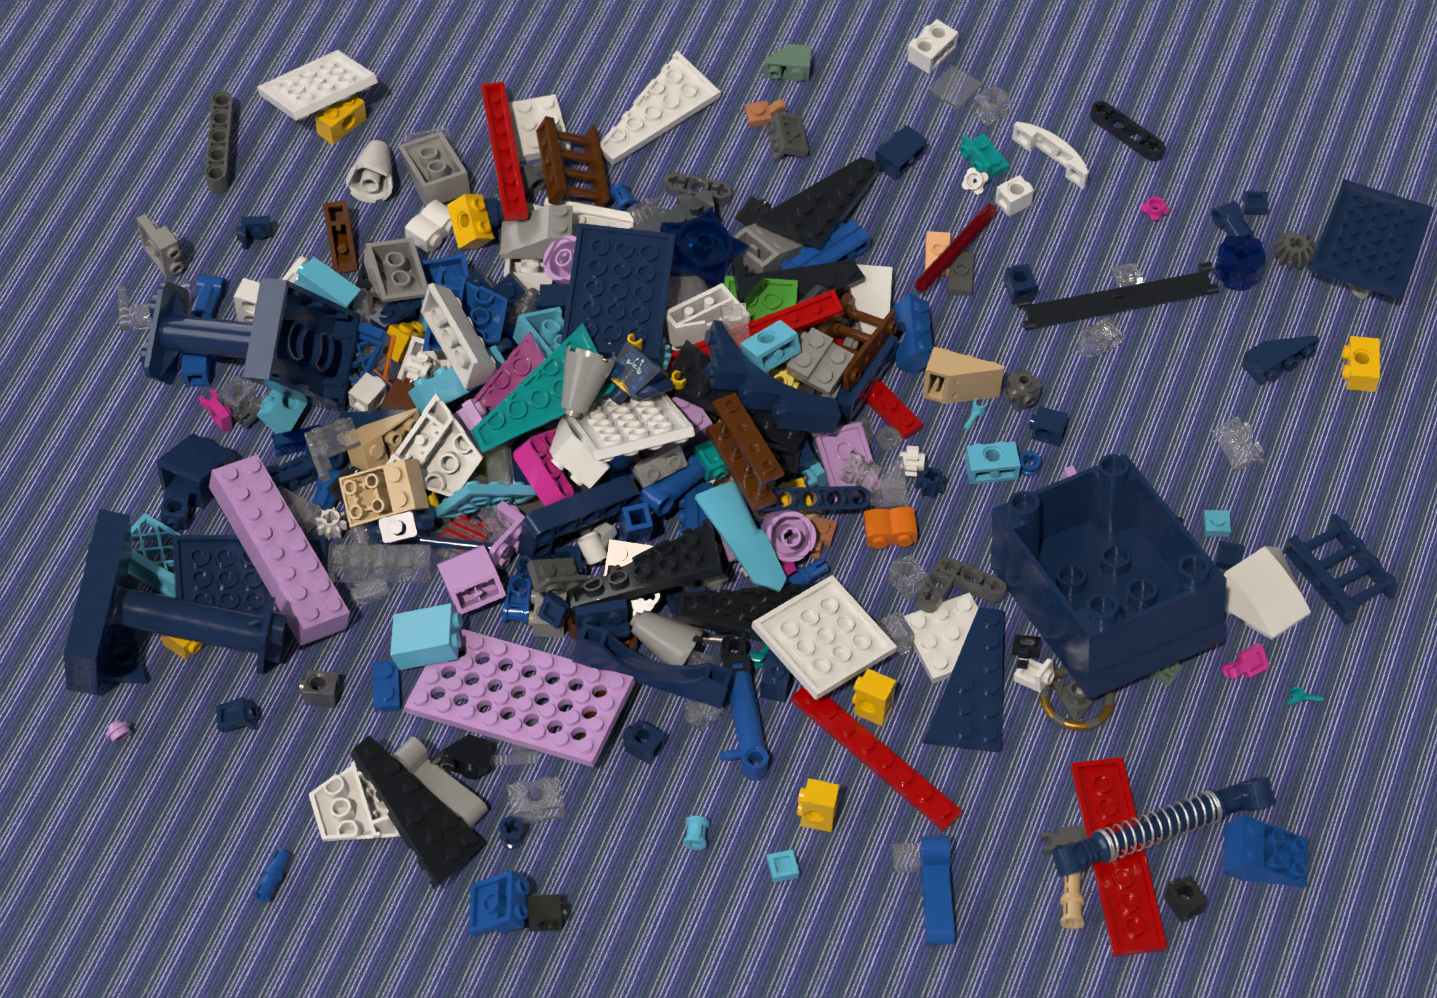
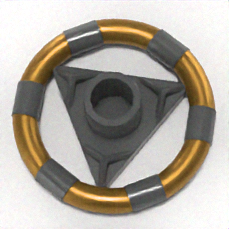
M1064 666L1054 670L1055 677L1052 683L1046 685L1040 693V703L1048 718L1060 727L1074 731L1091 730L1103 724L1111 715L1115 703L1113 690L1104 693V708L1101 713L1088 720L1080 721L1099 696L1089 700L1075 680L1071 683L1056 681L1059 678L1070 675ZM1052 684L1071 720H1068L1053 709L1050 703V688Z

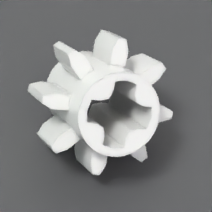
M420 351L417 356L411 354L404 365V371L408 372L406 377L414 382L424 376L430 379L435 365L430 363L432 358Z
M907 446L906 452L900 451L899 470H905V476L917 477V471H924L925 453H919V446Z
M334 507L328 510H321V518L315 519L316 526H318V534H324L328 540L336 537L341 538L342 530H347L344 512L338 513Z

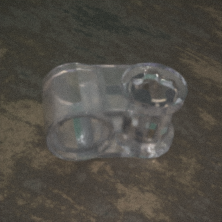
M1107 317L1082 330L1077 351L1084 358H1094L1107 350L1118 347L1124 341L1125 335L1123 332H1119L1113 325V320Z

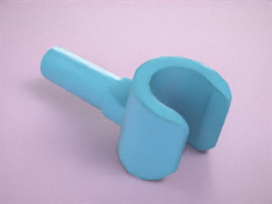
M979 398L974 399L971 416L963 427L965 430L969 431L975 419L985 415L988 402L984 406H978Z

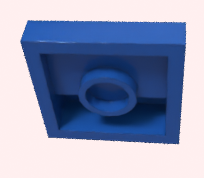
M511 870L472 883L470 887L468 933L476 937L495 930L504 934L523 928L524 919L529 914L528 908L525 905V894L529 892V883L526 877Z

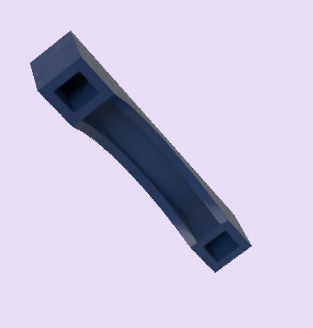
M584 623L578 637L572 662L598 670L614 671L634 677L635 682L719 709L722 707L733 670L712 663L681 666L657 662L627 648L610 631Z

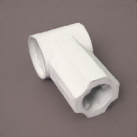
M607 522L600 523L592 532L577 540L587 564L597 563L607 557L606 550L609 547V540H615V535L617 534L614 526L609 525Z

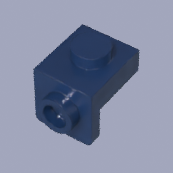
M566 545L555 548L556 556L574 559L578 575H587L586 560H581L579 546Z

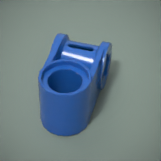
M518 574L510 578L503 605V622L508 620L523 621L524 624L528 625L532 590L529 578L520 577ZM518 588H524V589H525V590H523V591H516V589H518Z

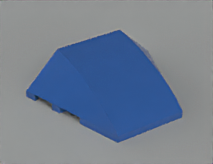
M439 266L436 284L451 289L454 296L459 298L462 310L466 317L472 320L473 329L477 336L483 339L484 345L499 344L508 299L483 286L477 287L467 282L466 278L462 276L457 277L447 272L446 268ZM428 325L422 352L442 350Z

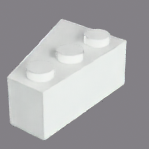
M721 283L666 310L663 335L673 347L683 346L686 340L695 344L705 340V333L710 329L713 320L723 321L728 331L749 323L750 314L725 285Z

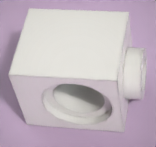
M1019 175L997 187L995 202L1010 217L1032 204L1033 187Z
M367 372L348 392L350 406L358 411H376L387 395L385 382L380 377H373Z

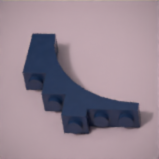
M713 320L710 329L705 333V343L708 344L711 360L706 366L705 373L706 377L709 378L712 389L738 391L745 409L772 411V417L775 418L778 429L822 433L834 432L841 417L836 398L818 396L798 390L765 373L737 348L728 335L723 321Z

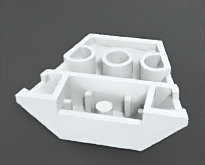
M435 393L422 412L421 417L386 464L402 459H418L425 489L450 497L454 494V491L460 490L465 485L484 457L440 396Z
M1264 546L1223 574L1227 578L1224 612L1228 615L1233 614L1245 621V625L1271 640L1311 613L1280 547Z
M354 761L341 774H335L309 793L322 840L339 841L400 837V834L387 815L389 812L383 801L379 802L375 796L376 790L372 783L365 780Z

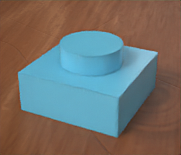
M1204 510L1205 536L1230 537L1229 510Z
M793 849L767 854V863L773 883L799 878V870Z

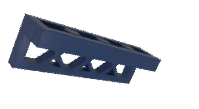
M890 335L884 346L864 370L860 380L854 383L849 391L845 390L843 385L836 398L841 414L840 419L848 423L851 422L896 355L898 337Z
M305 454L267 470L282 496L311 484L318 479L315 464L312 459L308 461Z

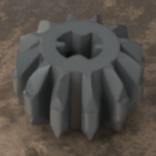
M1292 230L1288 234L1282 233L1274 247L1275 258L1279 259L1280 265L1286 264L1288 270L1291 267H1295L1297 270L1301 266L1307 267L1315 253L1314 241H1310V235L1303 236L1301 230L1298 233H1294Z

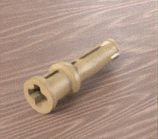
M1081 871L1064 876V894L1060 899V903L1063 906V917L1060 919V924L1066 929H1079L1085 924V920L1082 917V907L1085 904V900L1080 892Z

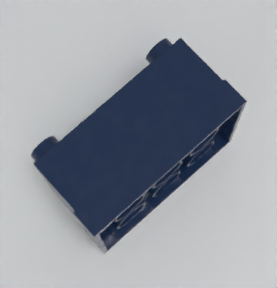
M1126 454L1106 455L1099 460L1098 465L1033 492H1016L1010 496L1007 503L992 508L991 569L999 579L1006 583V589L1089 700L1224 642L1227 578Z

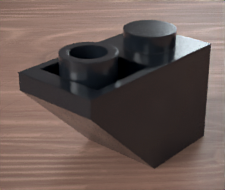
M468 734L432 757L430 764L438 766L444 771L461 774L464 778L476 780L489 770L492 742Z

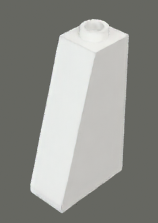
M858 265L865 276V282L847 290L846 293L854 295L856 310L884 319L890 311L892 267ZM854 319L856 327L862 332L872 335L877 328Z

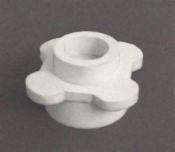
M969 168L962 182V187L965 190H973L977 195L982 194L984 191L983 186L988 181L989 176L985 172L980 173L975 168Z

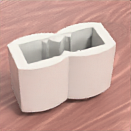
M438 200L430 202L421 214L412 218L405 227V237L413 238L415 245L426 252L438 248L443 238L454 233L448 207Z

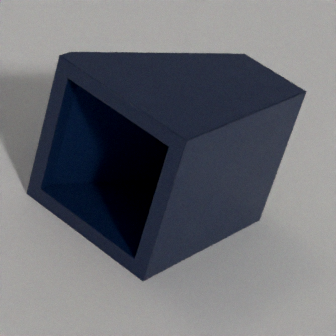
M191 433L156 462L162 490L190 491L192 505L205 510L214 498L209 488L212 470L234 463L236 459L235 453L226 446L221 447L205 436L200 437Z

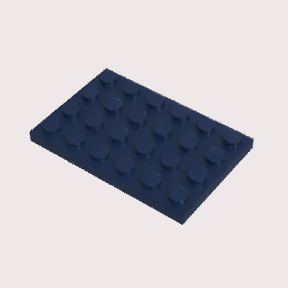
M1343 179L1310 263L1309 271L1401 300L1434 207Z
M578 223L560 345L583 323L599 355L610 358L611 353L616 348L627 342L628 335L634 334L635 342L642 339L643 348L641 351L655 363L659 364L675 234Z
M172 535L175 598L261 615L265 614L268 597L271 594L237 535ZM305 535L329 576L325 535ZM275 603L274 612L281 613L278 606Z

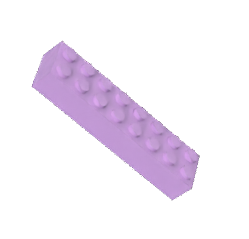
M258 454L213 469L209 488L269 593L275 597V603L280 612L287 614L286 622L299 645L307 644L346 629L350 614L348 608Z

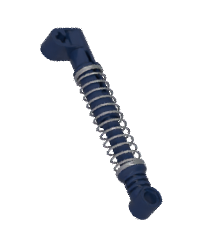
M1255 777L1218 791H1204L1200 794V797L1193 795L1191 801L1187 798L1183 799L1182 803L1176 801L1174 807L1168 804L1165 810L1158 808L1156 813L1149 811L1148 816L1141 814L1139 820L1132 817L1130 823L1124 820L1121 826L1114 824L1112 829L1109 827H1105L1104 830L1099 829L1093 832L1089 838L1056 847L1051 852L1058 875L1060 877L1080 872L1085 869L1084 867L1095 863H1110L1115 861L1117 857L1123 858L1126 854L1132 855L1135 851H1142L1143 848L1148 849L1152 845H1159L1161 841L1167 842L1170 838L1175 839L1179 835L1187 834V832L1192 833L1196 829L1204 828L1205 825L1216 824L1224 820L1225 816L1231 813L1257 810L1271 806L1276 803L1269 777ZM1141 817H1145L1147 821L1141 822ZM1132 820H1136L1138 824L1132 826ZM1127 823L1129 827L1123 829V824ZM1116 826L1120 828V830L1117 832H1115L1114 829ZM1154 838L1159 839V842L1154 843ZM1145 841H1148V842H1150L1151 844L1148 845V846H1145ZM1137 844L1142 846L1140 849H1136ZM1128 847L1132 848L1133 851L1130 853L1127 852ZM1120 850L1124 852L1121 856L1119 855Z

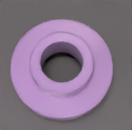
M121 720L111 723L107 727L108 731L105 734L107 739L117 743L127 738L131 734L129 729L130 723L128 721L122 722Z

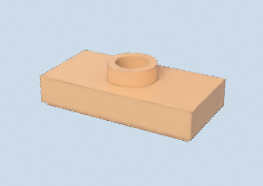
M927 231L925 270L950 244V233ZM949 266L941 275L949 274Z

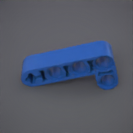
M949 835L922 836L919 862L926 945H954V920L949 872L950 837Z

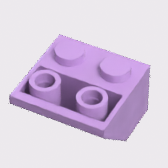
M484 545L437 564L454 609L461 615L506 596L496 569Z

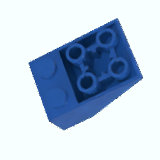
M1243 814L1224 826L1223 873L1243 881L1306 887L1308 838Z

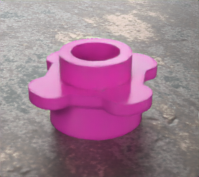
M1151 197L1147 200V204L1141 205V211L1147 213L1152 221H1158L1160 216L1169 213V207L1165 206V201L1162 198Z

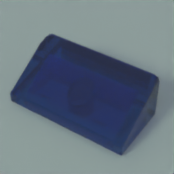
M320 425L271 435L276 457L306 451L305 443H307V439L314 433L322 431Z

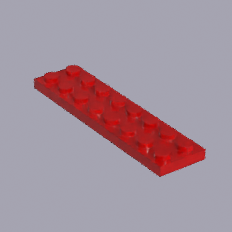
M1123 757L1071 763L1070 770L1087 838L1099 829L1104 830L1105 827L1112 829L1114 824L1121 826L1122 821L1125 820L1130 823L1132 817L1137 818ZM1132 820V826L1138 824L1136 820ZM1127 823L1123 824V829L1129 827ZM1118 826L1114 828L1115 832L1120 830ZM1137 844L1136 849H1140L1142 846ZM1128 847L1127 852H1132L1133 849ZM1144 848L1140 852L1135 851L1132 855L1126 854L1123 858L1117 857L1115 861L1102 864L1099 862L1093 864L1092 868L1112 956L1119 957L1166 951L1167 944ZM1120 850L1119 855L1121 856L1124 852Z

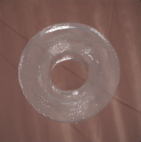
M884 427L878 431L876 441L883 450L891 451L900 444L901 434L893 427Z

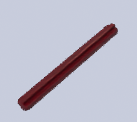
M987 203L915 281L916 290L925 292L997 214V207L995 205Z

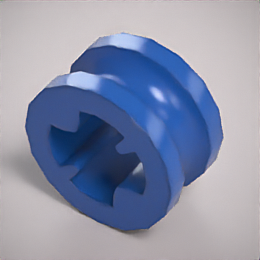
M1032 451L1022 453L1019 457L1020 473L1025 476L1036 475L1040 469V456ZM1025 461H1026L1027 463L1033 462L1034 465H1031V464L1025 465Z

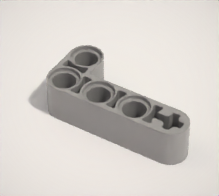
M409 737L392 754L403 767L470 829L488 811L486 804L478 796L438 766L430 764L425 746L415 737Z

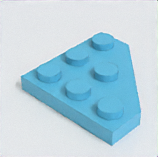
M470 481L465 483V486L460 490L454 491L452 496L442 500V503L435 507V518L457 519L459 518L457 517L458 515L466 517L468 513L478 510L481 513L496 510V506L502 500L507 504L512 503V501L514 505L523 504L533 498L536 492L531 485H525L524 482L503 485L500 481L489 484Z

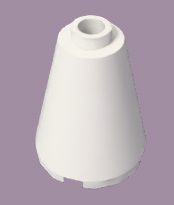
M374 140L369 142L347 174L346 186L351 190L352 196L360 201L375 203L376 200L387 199L392 192L393 177L390 150L388 145L382 141Z

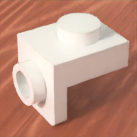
M1029 658L1028 669L1018 668L1014 673L1015 682L1040 693L1046 685L1052 683L1055 677L1053 660L1047 658L1044 664Z

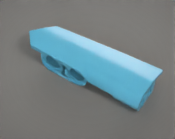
M735 481L697 494L695 500L719 532L753 584L765 586L778 592L781 591L787 579L766 533L762 529H757Z

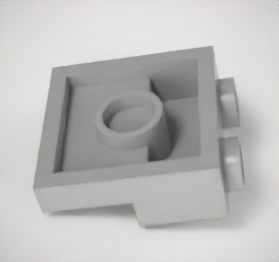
M145 214L137 217L142 247L167 279L182 272L184 269V265L181 262L183 255L178 247L181 243L175 232L171 233L166 226L159 228L154 220L150 221Z
M812 327L809 333L804 331L799 338L801 352L785 361L787 364V374L829 397L843 377L842 372L855 357V354L834 344L833 338Z

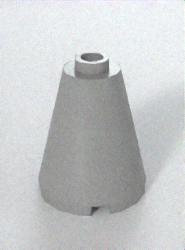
M567 346L561 408L565 409L564 414L579 418L580 414H586L613 369L614 360L609 358L608 363H606V359H603L602 355L577 347L575 352H573V348Z
M643 610L642 614L637 611L629 623L633 627L631 632L662 663L683 666L703 633V630L698 627L647 610Z

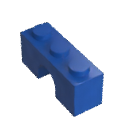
M909 293L891 309L896 310L898 330L906 333L904 339L896 347V366L916 374L928 365L933 346L928 301Z

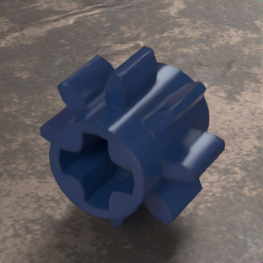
M927 466L923 472H917L915 488H920L921 496L925 495L934 498L938 492H944L946 476H941L940 468L936 469Z

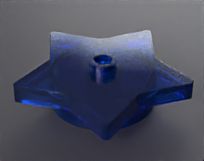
M712 208L685 223L662 222L660 226L661 233L675 234L670 277L697 276L714 287L721 283L725 284L727 267L733 262V257H741L747 253L749 248L748 244L730 235L728 230L719 223Z

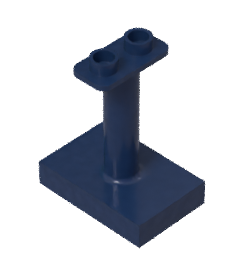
M261 278L253 322L188 317L187 312L190 299L188 290L172 282H162L160 284L158 293L152 297L149 305V314L152 319L149 341L144 343L140 353V361L148 378L161 383L171 384L176 376L180 352L246 358L244 378L318 408L344 410L360 314L288 280Z
M99 509L64 651L67 690L98 696L114 626L257 653L256 673L263 674L266 660L280 663L286 634L284 631L287 614L274 612L275 597H268L265 614L261 615L124 588L132 555L131 515Z

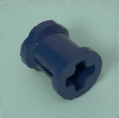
M514 816L504 818L499 825L502 845L506 849L511 850L519 848L524 841L522 834L523 823Z

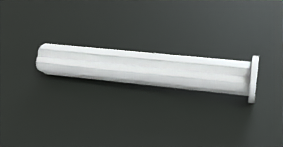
M546 197L544 201V206L546 207L548 205H554L549 204L548 197ZM562 199L558 203V205L573 206V213L630 226H635L637 223V211L631 213Z

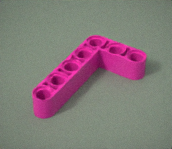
M557 428L532 436L513 453L516 463L544 506L574 495V490L562 470L551 461L553 457L549 450Z

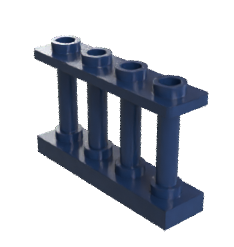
M1335 513L1331 516L1327 531L1307 542L1301 541L1297 535L1287 540L1284 553L1345 625L1354 621L1358 605L1383 592L1389 600L1394 598L1398 587L1396 579L1393 575L1387 573L1381 566L1379 559L1368 551L1363 540L1356 537L1350 530L1348 523L1341 519L1338 514ZM1335 537L1344 547L1321 561L1317 560L1310 552ZM1350 555L1360 565L1337 579L1332 578L1326 571L1327 568ZM1365 574L1375 583L1353 597L1348 596L1342 589L1343 586Z

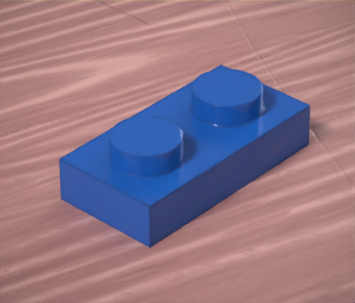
M394 661L372 662L374 712L400 711L399 668Z

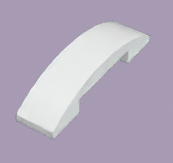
M1016 122L1014 124L1012 135L1014 141L1028 151H1031L1036 146L1066 168L1065 177L1081 189L1086 187L1089 173L1087 167L1078 153L1068 143L1038 126L1023 122Z

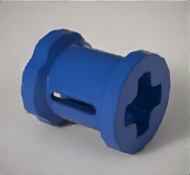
M619 183L611 188L610 197L618 204V210L633 212L636 209L638 201L631 196L629 186L626 183Z

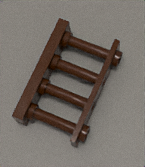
M545 116L537 128L536 134L549 204L558 205L564 196L571 195L592 199L594 206L604 207L610 200V191H608L599 145L600 137L597 134L596 126L592 125L585 136L558 131L554 117ZM558 140L583 145L584 153L561 149ZM561 158L586 163L588 171L564 167ZM565 177L590 181L591 190L569 186L565 181Z
M845 293L839 300L844 314L822 322L817 330L833 338L834 344L855 354V357L842 372L844 389L849 391L854 383L860 380L862 373L884 346L890 335L896 333L898 322L896 310L893 309L889 311L884 319L856 310L854 295ZM856 319L877 328L870 335L845 325L849 320ZM842 334L865 344L860 350H856L836 343L834 340Z
M736 393L713 401L712 405L722 420L706 427L705 433L753 512L775 504L777 497L768 482L784 476L785 473Z

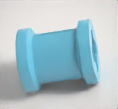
M689 816L686 818L685 824L688 826L687 836L683 841L686 848L692 850H703L706 848L705 834L710 823L707 818L702 816Z

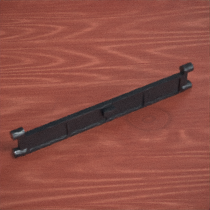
M1204 262L1198 264L1199 272L1032 305L1029 297L1016 299V304L1018 308L1024 307L1027 320L1022 321L1023 329L1033 330L1212 295L1219 292V287L1217 283L1211 284L1208 271L1213 270L1212 263Z

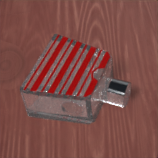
M480 511L476 512L472 519L458 515L438 537L491 543L490 528L486 526L489 517ZM434 547L435 555L445 560L468 551Z

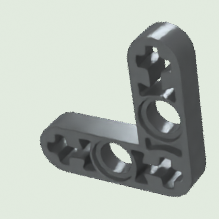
M945 557L937 563L920 589L916 604L924 612H934L939 608L952 586L987 601L1000 602L1004 598L1007 586L1003 580L956 559ZM971 577L976 579L977 582H969L965 578ZM939 582L942 583L945 587H936L933 585V583ZM931 594L933 596V599L928 600Z

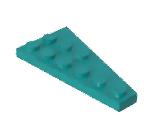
M583 323L471 430L482 454L566 415L564 414L565 409L561 408L567 346H571L573 352H575L577 347L598 354ZM608 377L594 401L609 395L615 388L613 381Z

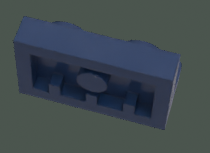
M417 298L392 301L369 317L371 324L387 332L390 325L400 324L401 322L410 323L419 317L417 308L421 306V301Z
M626 599L575 607V625L578 637L584 623L608 630L616 639L629 637L630 629Z

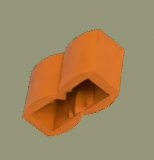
M896 507L889 510L871 509L864 512L863 521L867 547L883 549L889 545L908 547L917 543V527L913 507Z

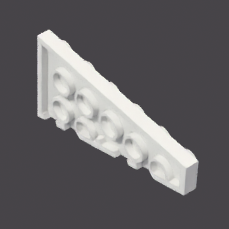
M676 51L672 55L671 61L662 67L661 73L657 78L652 79L633 102V107L623 114L619 124L613 127L599 143L601 154L612 165L616 164L719 99L721 91L684 56Z

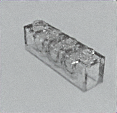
M329 544V577L332 582L431 583V545Z

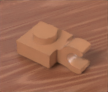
M783 99L776 100L769 106L767 100L745 104L749 128L767 125L768 120L773 117L776 111L786 113L785 101Z
M813 516L811 523L815 527L816 541L809 557L818 559L823 545L831 547L837 522Z

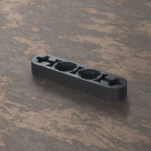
M1096 101L1092 104L1090 119L1095 124L1149 161L1157 162L1164 157L1165 144L1162 140L1107 102ZM1121 122L1124 124V127L1116 128L1113 126V123ZM1137 134L1140 135L1142 139L1136 141L1133 140L1130 136Z

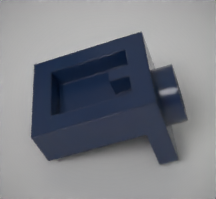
M270 216L241 217V226H237L236 232L237 241H242L243 249H248V238H272Z
M244 697L216 706L217 729L222 733L244 725L251 730L258 729V709Z

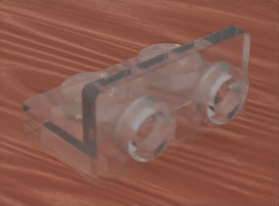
M1236 416L1212 430L1235 472L1242 470L1257 460L1260 464L1265 463L1262 457L1265 451L1258 440L1255 442L1252 440L1251 435L1254 432L1247 421L1242 423L1239 417Z

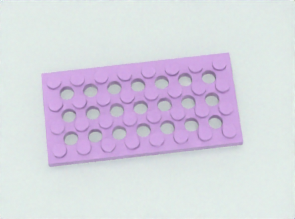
M460 628L459 635L462 645L458 652L466 651V655L456 660L426 665L404 705L405 712L594 767L635 684L634 677L587 667L572 662V659ZM483 657L490 658L487 663L482 665L477 663ZM505 664L513 665V667L507 671L500 670V668ZM527 671H536L534 676L530 678L524 677ZM447 672H456L455 676L449 679L443 677ZM552 677L560 678V680L554 684L547 683V681ZM471 678L479 679V681L473 685L466 684L467 681ZM574 684L583 685V687L577 691L570 690V688ZM502 685L500 690L496 692L490 691L492 686ZM604 690L607 692L601 698L594 697L597 691ZM518 691L526 692L519 699L513 698V695ZM438 692L445 693L444 697L442 698H432L433 695ZM541 698L549 699L548 703L544 705L536 704ZM460 699H468V702L462 706L455 705ZM569 704L573 706L567 712L560 711V708L564 705ZM485 705L492 707L490 711L485 713L479 712V709ZM589 711L597 713L595 717L590 719L583 717ZM507 712L515 713L514 717L508 720L502 718ZM530 719L539 720L536 725H526V722ZM553 726L562 727V730L557 733L549 732ZM579 732L586 734L580 740L573 739L574 735Z

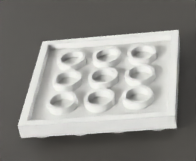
M336 50L258 86L257 89L260 96L296 121L308 118L313 112L325 110L337 101L347 100L350 98V95L356 92L366 91L371 88V85L378 82L374 73L339 50Z
M833 575L752 622V629L815 700L895 653L897 648L892 640Z

